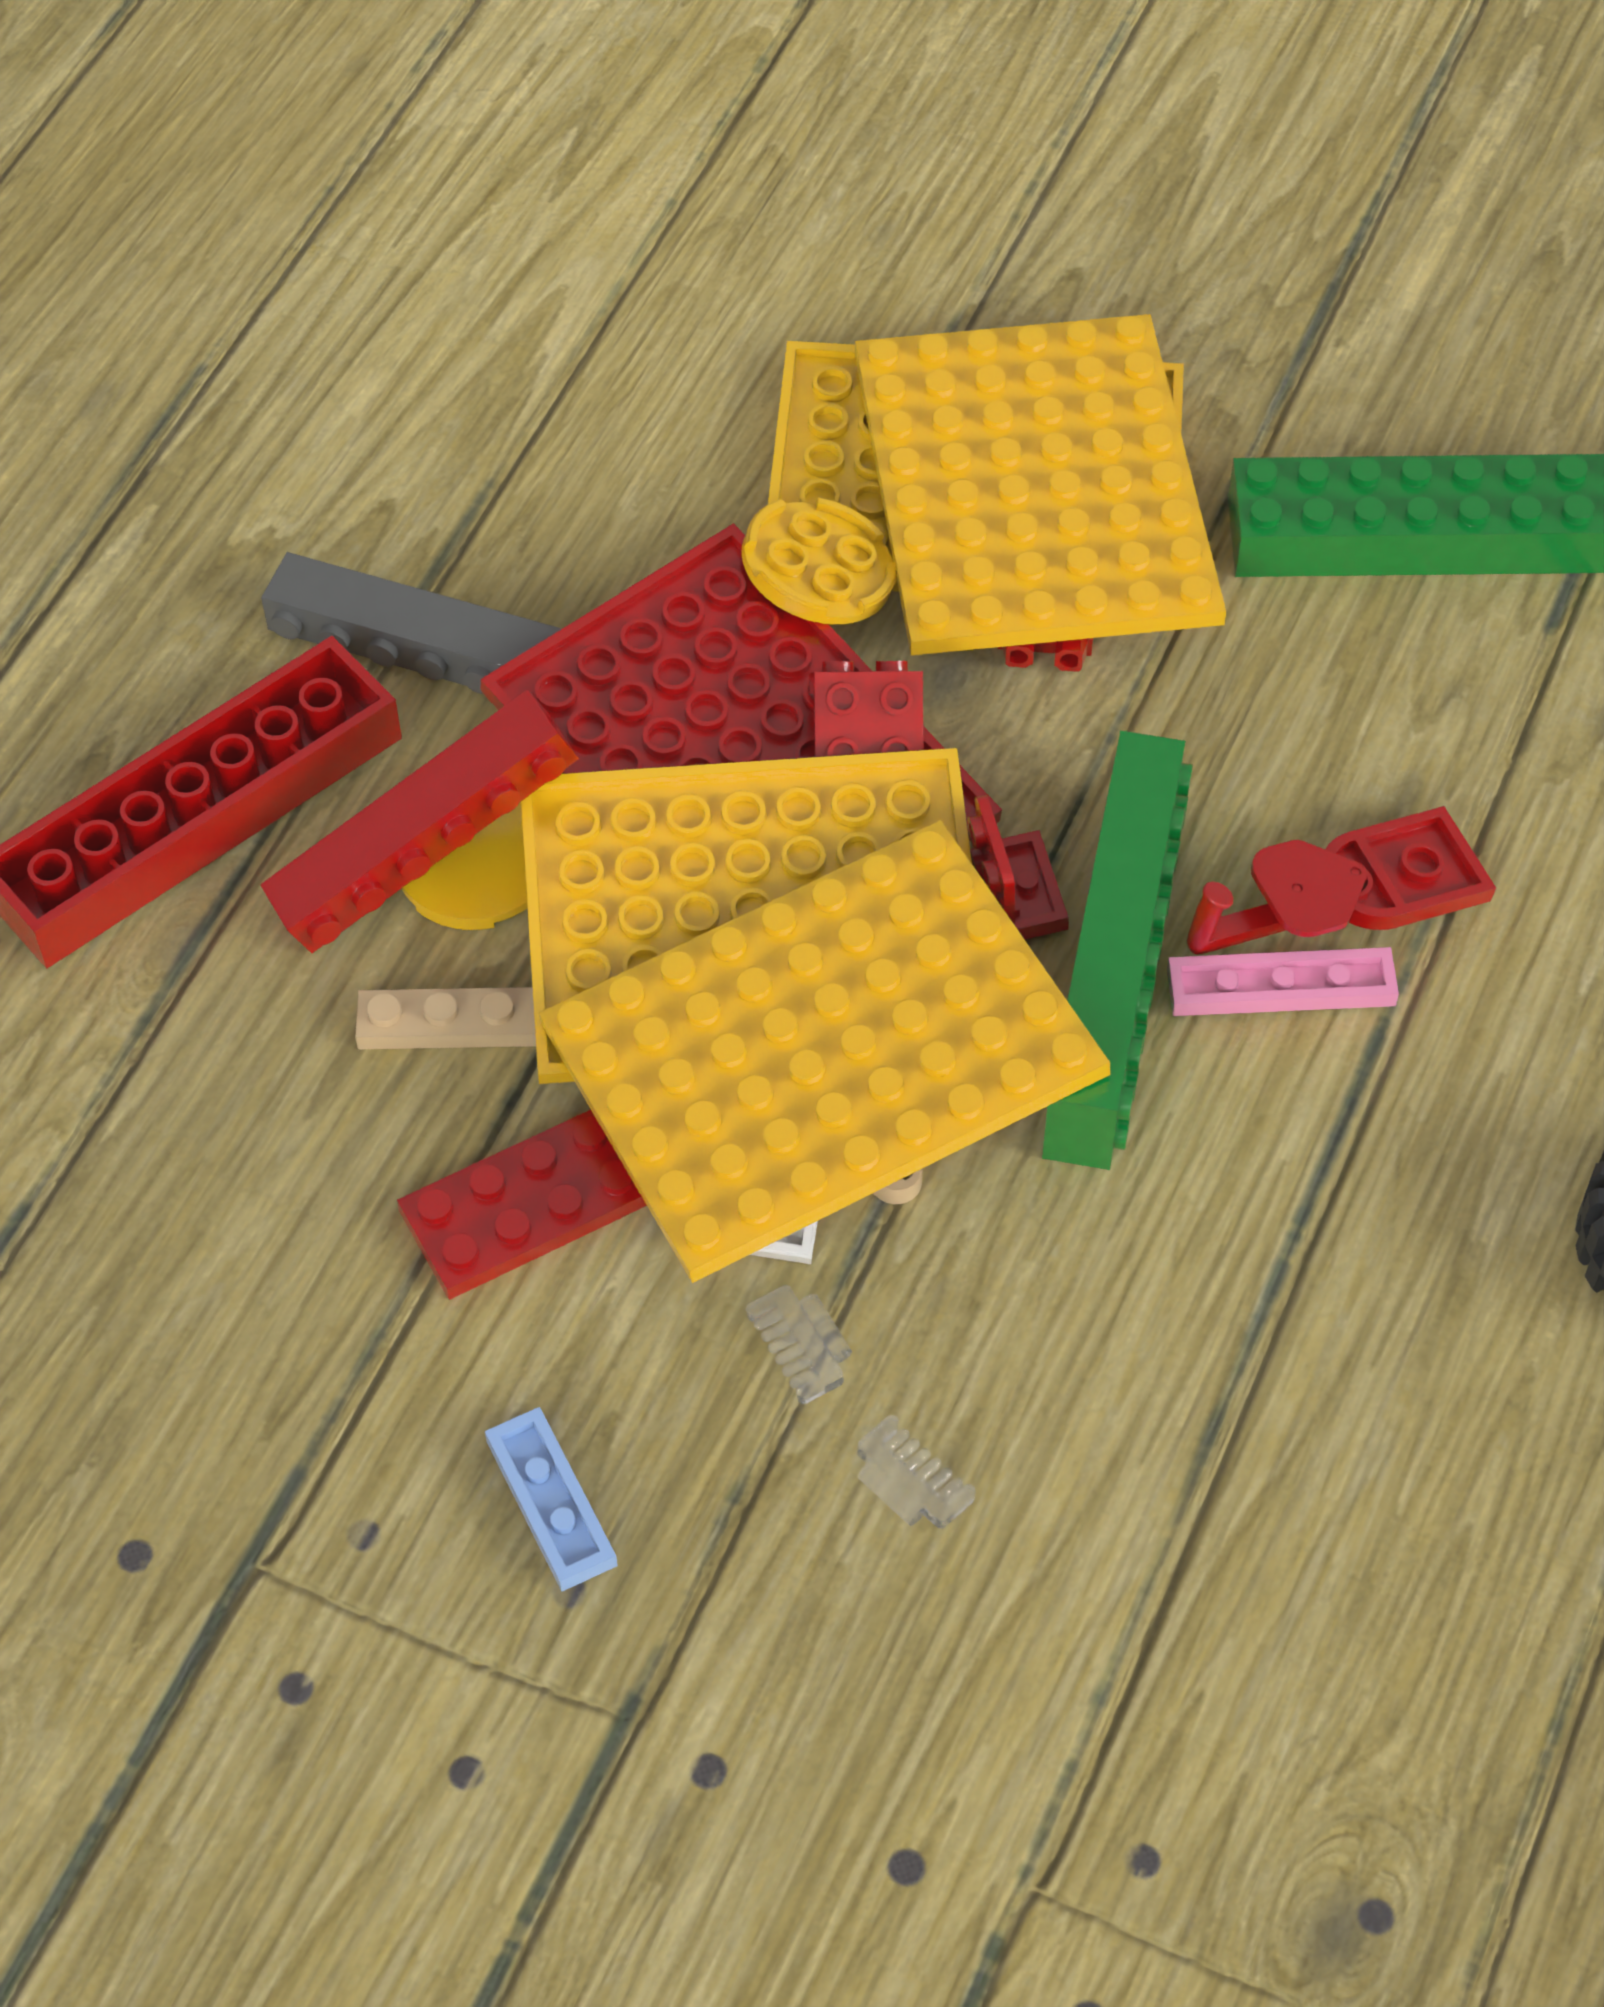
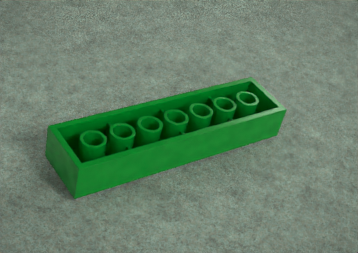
M1604 454L1233 458L1228 507L1235 577L1604 573Z
M1120 730L1067 999L1070 1006L1110 1061V1075L1047 1106L1042 1159L1110 1170L1114 1149L1125 1150L1131 1119L1130 1113L1132 1102L1135 1099L1140 1058L1143 1054L1147 1032L1149 1008L1152 1005L1157 964L1161 955L1165 920L1168 916L1173 876L1176 872L1181 832L1184 828L1193 764L1183 763L1185 740Z

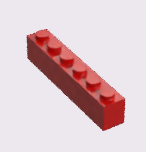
M527 689L269 877L260 886L286 930L308 951L314 953L323 945L333 942L341 932L367 913L381 907L386 899L412 880L425 875L430 867L456 848L470 842L478 832L497 818L514 810L522 800L545 783L558 778L567 767L579 758L550 715Z

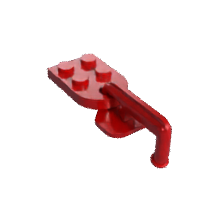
M1445 806L1349 831L1333 839L1326 849L1302 840H1290L1259 850L1251 864V875L1268 904L1221 916L1223 910L1233 904V895L1223 884L1213 881L1208 882L1203 886V896L1197 905L1186 944L1193 954L1199 955L1284 931L1300 937H1315L1343 929L1348 923L1365 929L1389 930L1490 902L1495 893L1496 886Z

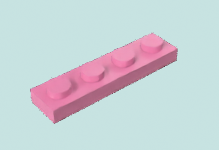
M1391 947L1168 958L1167 975L1173 1016L1396 1006L1399 996Z

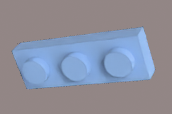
M535 1408L486 1430V1442L561 1592L617 1567L616 1554L541 1408Z

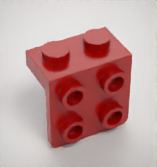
M854 661L822 662V672L809 673V695H814V757L924 750L923 671H908V661H876V671L854 672Z
M988 796L975 797V816L968 817L967 819L969 834L974 847L970 849L972 865L981 878L984 879L985 884L1024 940L1068 930L1069 917L1040 830L1001 838Z

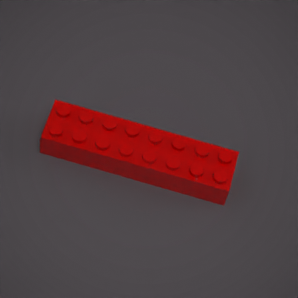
M331 635L0 844V917L43 966L48 969L401 740L402 734L396 699Z

